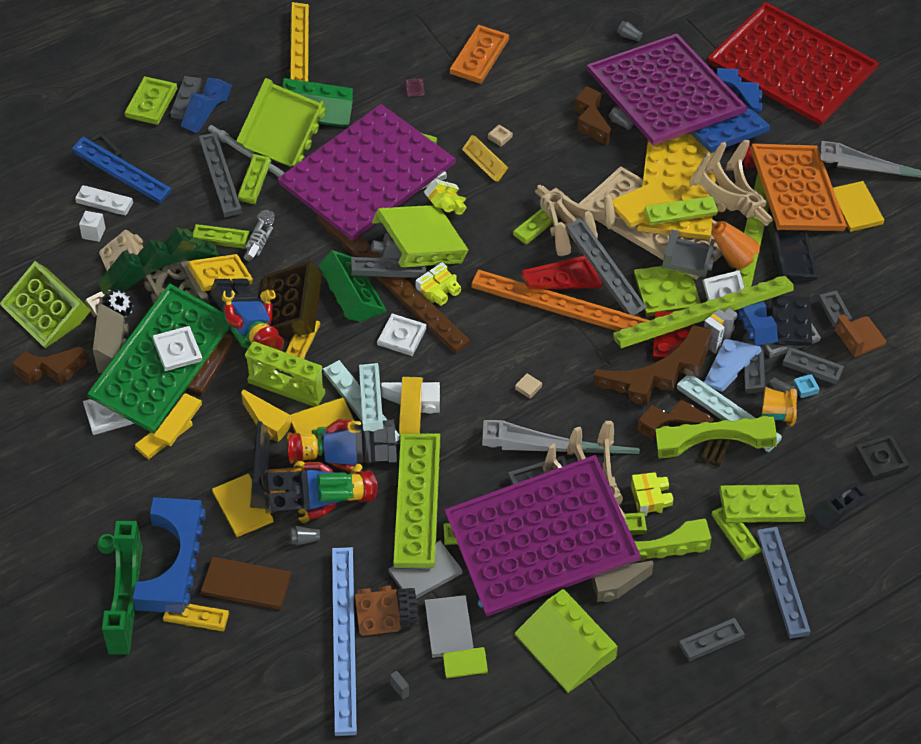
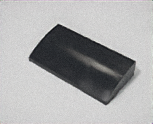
M772 218L773 221L767 225L766 229L777 277L786 276L793 284L817 280L818 275L808 231L777 230L774 218Z
M262 421L257 422L250 508L265 509L264 495L267 492H264L262 474L269 471L270 437Z

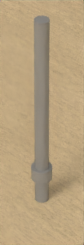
M213 125L209 126L208 131L211 133L216 132L218 140L221 142H226L250 159H252L253 154L257 155L238 146L236 140L231 138L224 130L220 131ZM270 163L268 168L270 172L278 177L285 173Z

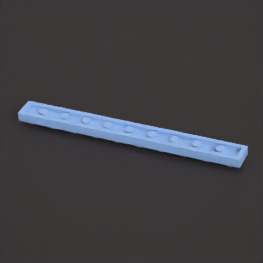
M353 547L332 548L335 736L357 735Z

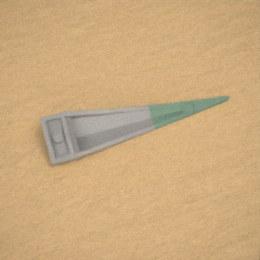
M821 141L820 160L826 163L837 162V168L921 178V170L885 161L840 143Z
M484 420L482 446H502V450L548 451L549 447L555 443L556 451L567 452L568 438L535 431L506 421ZM582 441L583 452L604 453L603 446L600 447L596 443ZM609 446V453L639 454L640 451L638 448Z

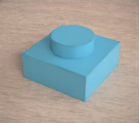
M812 374L794 379L793 384L800 398L819 393V387Z

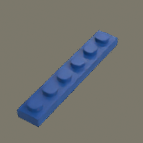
M82 137L72 148V152L159 204L171 193V188L85 137Z

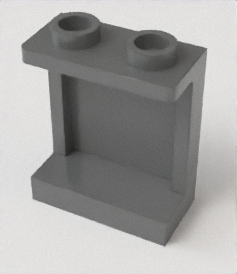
M672 229L662 268L706 277L707 271L712 270L714 260L711 257L715 258L717 247L714 246L715 240L711 239L710 245L678 239L679 231Z

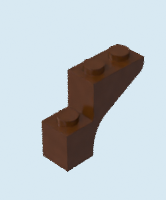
M586 86L575 98V111L582 114L578 118V131L598 142L608 145L611 129L597 110L601 104V93Z
M82 347L48 357L34 356L25 351L12 364L15 374L30 385L40 380L44 374L62 385L65 381L71 379L73 374L86 365L88 357L86 350Z
M681 400L669 414L651 405L638 420L637 431L654 440L657 428L663 426L677 427L683 424L696 425L702 422L713 423L714 419L707 413L696 409L692 404Z

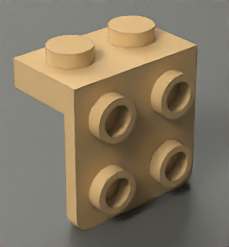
M124 230L103 247L99 254L106 270L108 271L122 252L137 255L143 248L142 239L137 234L134 235Z

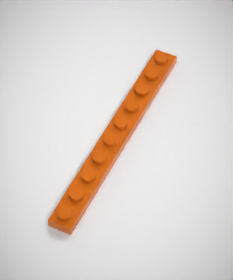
M481 270L477 271L472 282V288L615 331L650 321L546 289H528L525 283Z

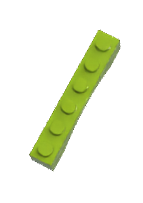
M761 416L754 419L741 418L735 421L722 420L715 423L702 422L696 425L683 424L677 427L663 426L657 428L658 458L678 457L693 445L711 439L738 440L757 449L777 447L774 417Z
M706 519L686 521L679 529L663 538L634 542L641 555V560L639 561H644L650 558H664L670 555H684L691 552L701 553L710 550L711 535Z

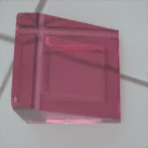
M423 78L406 79L407 97L425 95Z

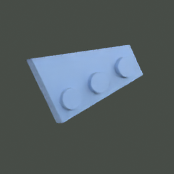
M725 339L704 383L714 390L723 392L737 377V373L743 367H747L750 364V360L761 352V347Z

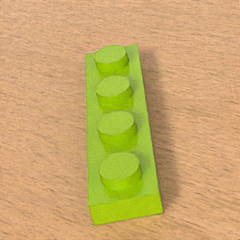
M713 196L645 206L644 213L650 226L714 216L718 213V209Z

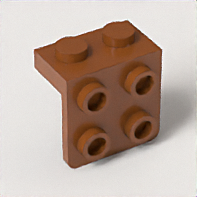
M845 314L838 316L835 331L854 358L886 345L885 338L869 317L865 316L850 322Z
M391 585L379 587V591L371 592V588L359 589V593L354 594L361 635L396 632L401 629L396 589H391Z

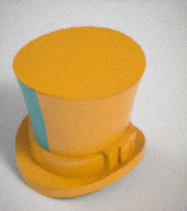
M765 387L762 416L774 417V421L783 420L787 426H793L797 418V390L791 389L784 393Z

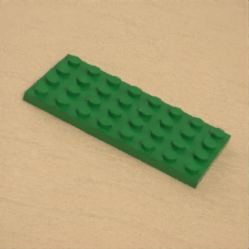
M169 283L88 392L87 398L155 434L230 329L231 325L227 323L224 312ZM190 326L201 353L202 361L165 371L153 342V335Z

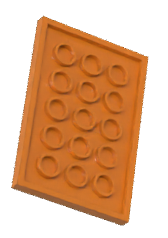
M751 145L750 150L777 230H845L847 226L823 160H820L818 146Z

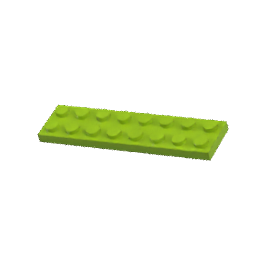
M401 434L394 568H435L440 434Z

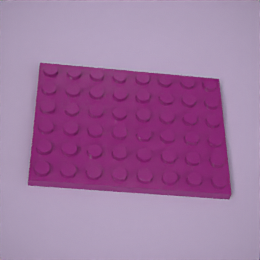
M678 34L587 65V71L615 103L621 107L622 111L653 146L745 113L747 106Z
M380 104L280 176L278 183L353 241L374 225L372 220L378 208L398 207L456 163V158L384 105Z
M596 455L445 509L446 516L486 617L641 560V555Z

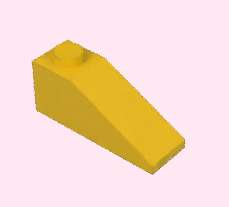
M243 390L241 392L243 404L256 425L258 421H262L267 428L270 440L279 443L292 427L291 415Z

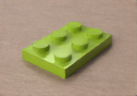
M144 76L125 111V117L158 125L177 90V84Z

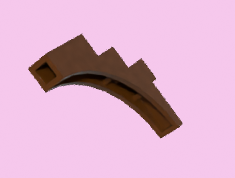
M693 325L686 339L675 351L652 365L628 371L596 369L594 373L595 386L602 389L615 390L622 394L627 393L629 394V401L648 405L654 387L673 391L680 373L699 377L712 341L711 329Z

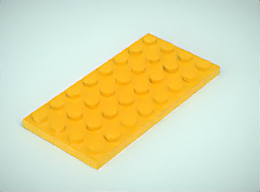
M691 133L654 146L648 140L642 187L655 182L674 202L709 197V194L699 183L695 186L692 185V187L689 186L691 177L709 151ZM713 173L707 174V176L715 183L716 179ZM713 216L650 226L648 221H644L638 224L637 231L670 235L673 229L679 231L678 237L710 241Z

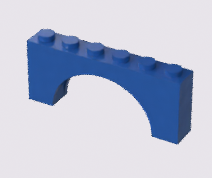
M153 497L150 511L152 525L165 528L173 533L180 543V551L175 563L164 574L152 580L136 582L133 596L134 607L138 611L182 613L185 611V605L189 606L190 593L188 592L189 588L193 587V576L191 575L192 571L196 570L197 561L195 554H199L200 543L198 542V537H202L203 526L201 525V520H205L206 510L202 508L201 500Z

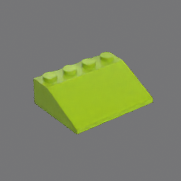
M34 261L0 302V305L45 348L80 325L91 312V309L52 272Z
M564 589L549 598L515 632V636L567 693L611 663L617 656L618 646Z

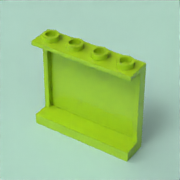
M265 78L236 142L242 148L261 156L270 157L273 161L293 168L304 160L305 156L303 155L306 150H309L312 143L311 137L318 131V122L326 113L325 104L323 101L319 103L273 84L272 80Z
M434 205L378 208L372 220L373 224L382 223L401 251L402 255L398 261L401 267L439 265L442 262L444 264L462 263L468 252V248L441 208Z

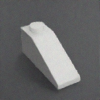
M440 382L422 383L421 413H440ZM382 383V397L401 405L402 383Z

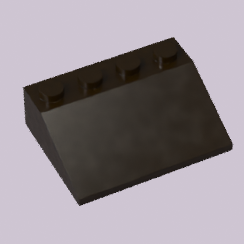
M311 261L263 275L261 293L265 290H273L275 292V298L270 300V304H272L270 326L276 328L281 337H293L295 334H298V337H300L301 335L315 332L322 273Z

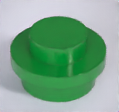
M111 534L102 535L97 542L98 550L104 554L114 552V536Z

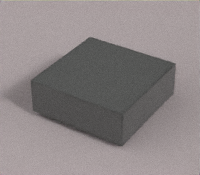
M395 671L390 674L391 686L404 700L409 696L408 683L399 672Z

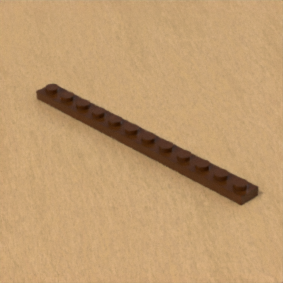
M320 215L316 216L317 222L354 257L380 258L379 253L371 251V245L361 236L352 241ZM375 276L421 322L427 324V327L455 354L470 345V339L404 277Z

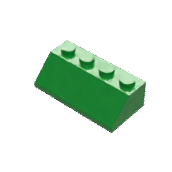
M287 78L283 79L282 88L316 102H324L326 113L323 118H320L318 124L349 127L353 88Z
M332 250L318 266L322 271V276L329 284V289L337 298V303L342 307L345 317L349 320L362 322L385 313L387 310L367 276H351L350 262L352 256Z

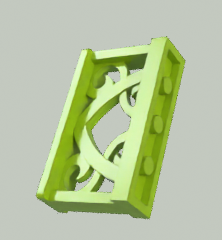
M252 342L245 353L249 371L248 383L313 407L319 405L325 395L321 365L257 342ZM275 369H278V370H280V371L289 373V374H291L293 377H290V376H287V375H285V374L279 373V372L276 371Z

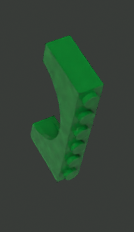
M116 521L114 533L116 551L114 597L111 611H104L102 631L108 654L130 655L135 614L133 596L136 582L139 581L143 547L137 521Z

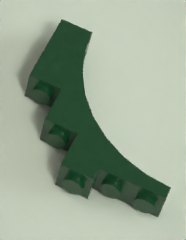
M176 227L164 243L149 239L137 255L122 252L98 284L104 295L109 290L115 291L118 288L120 293H122L140 279L162 267L177 262L214 258L220 255L212 242L194 238L190 230Z

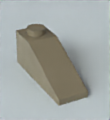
M653 560L629 564L593 577L592 585L597 602H610L617 599L651 576Z

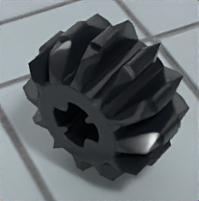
M119 288L115 289V291L109 290L102 297L101 304L123 315L124 319L132 312L131 308L133 307V303L130 302L131 296H126V291L120 293Z

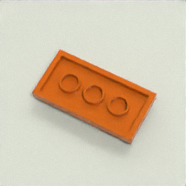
M478 25L451 66L450 74L482 84L507 44L509 34Z

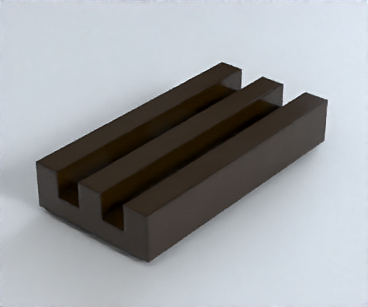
M715 439L709 440L701 461L720 467L732 439L726 440L717 461L714 458L723 439H718L710 458H707Z

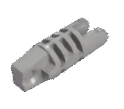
M259 219L245 246L247 251L243 258L248 262L255 255L259 256L273 227L269 226L265 231L261 230L264 221Z

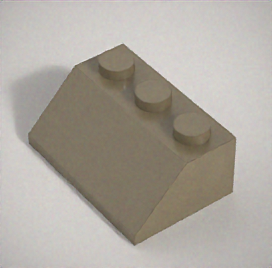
M98 304L93 345L98 373L105 371L127 341L125 335L129 333V326L125 324L124 316L102 304Z

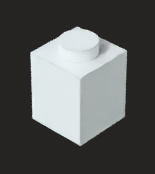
M85 211L79 223L82 239L100 242L105 231L103 214Z

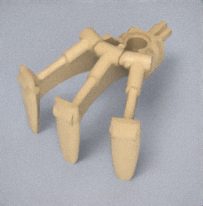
M742 141L727 163L725 170L734 171L735 184L726 176L719 161L726 147V142L721 143L711 159L709 152L704 156L691 177L689 186L692 187V185L695 186L699 183L709 196H713L719 212H724L726 208L730 211L740 210L746 218L756 216L765 226L769 225L773 219L764 210L767 201L749 186L743 173L742 161L750 141ZM713 173V175H714L715 179L717 180L719 186H718L717 184H715V183L707 176V174Z
M538 185L535 193L541 197V208L553 221L554 227L550 228L551 236H555L558 256L571 253V245L566 227L582 217L596 238H598V233L594 220H604V224L608 229L615 225L617 216L609 193L604 197L605 209H592L572 201L557 188L549 191L544 186ZM556 215H559L565 224L562 222L558 223Z
M605 421L600 430L597 443L598 446L604 447L603 472L619 506L623 497L617 488L615 477H612L609 453V446L614 444V424L612 421ZM577 427L572 431L569 439L567 455L575 453L578 461L585 459L582 451V429ZM555 443L548 449L545 464L542 466L544 473L562 467L556 460ZM621 510V513H622L624 519H626L625 514H624L623 511Z

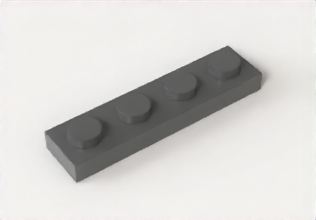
M351 257L350 262L351 276L420 278L426 273V266L401 267L398 263L399 259Z

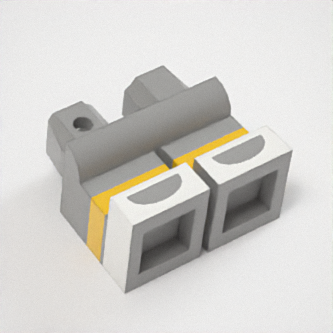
M730 308L724 312L720 309L717 310L704 323V328L711 329L712 341L709 350L715 354L720 350L722 341L724 342L725 339L730 340L731 333L735 328L733 323L737 318V313Z

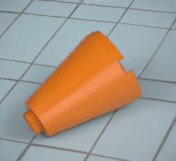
M725 221L717 222L713 225L711 234L730 268L741 270L754 261L753 256L755 253L758 255L760 246L755 239Z

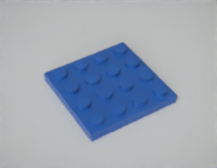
M744 103L747 106L745 113L690 133L712 153L723 142H726V147L769 132L770 125Z

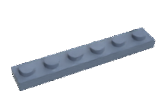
M772 527L757 530L758 541L789 639L809 636L810 628L778 528Z

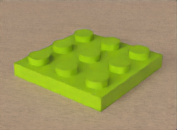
M662 266L634 270V277L641 301L646 306L644 309L646 317L655 316V311L675 312L701 304L694 280L686 273L662 268Z

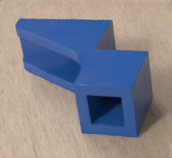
M717 68L716 75L754 112L757 114L761 113L762 103H759V101L762 99V90H759V83L741 82V77L738 76V69Z
M208 78L203 94L192 93L181 126L195 133L199 132L215 106L222 101H227L232 85L218 78Z

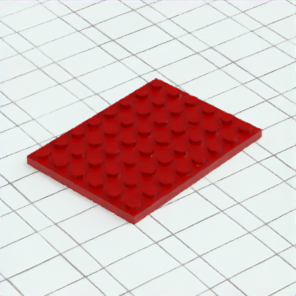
M767 2L759 7L707 57V63L716 68L738 69V76L741 77V82L759 83V90H762L763 94L821 126L879 66V62Z

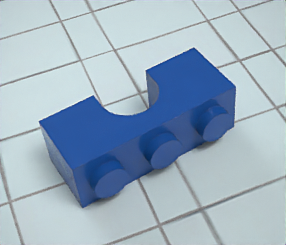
M763 301L737 309L738 319L742 320L744 330L747 329L748 337L753 340L755 346L778 342L777 324L772 316L767 317L766 305Z

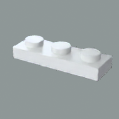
M84 185L75 198L76 203L124 216L127 215L133 204V200L130 197Z

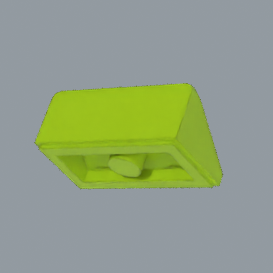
M484 647L443 653L446 679L488 673Z

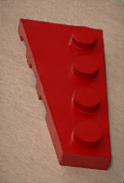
M585 256L522 270L521 277L528 289L601 288L603 284Z

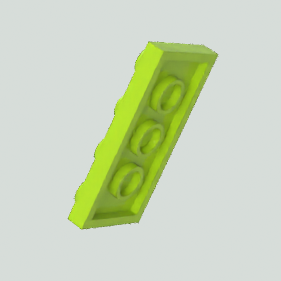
M799 485L720 486L719 493L725 523L804 522L806 516Z

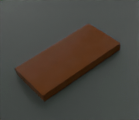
M225 334L186 391L203 396L235 343L236 338L234 335Z
M212 557L201 594L281 610L292 573L290 571Z

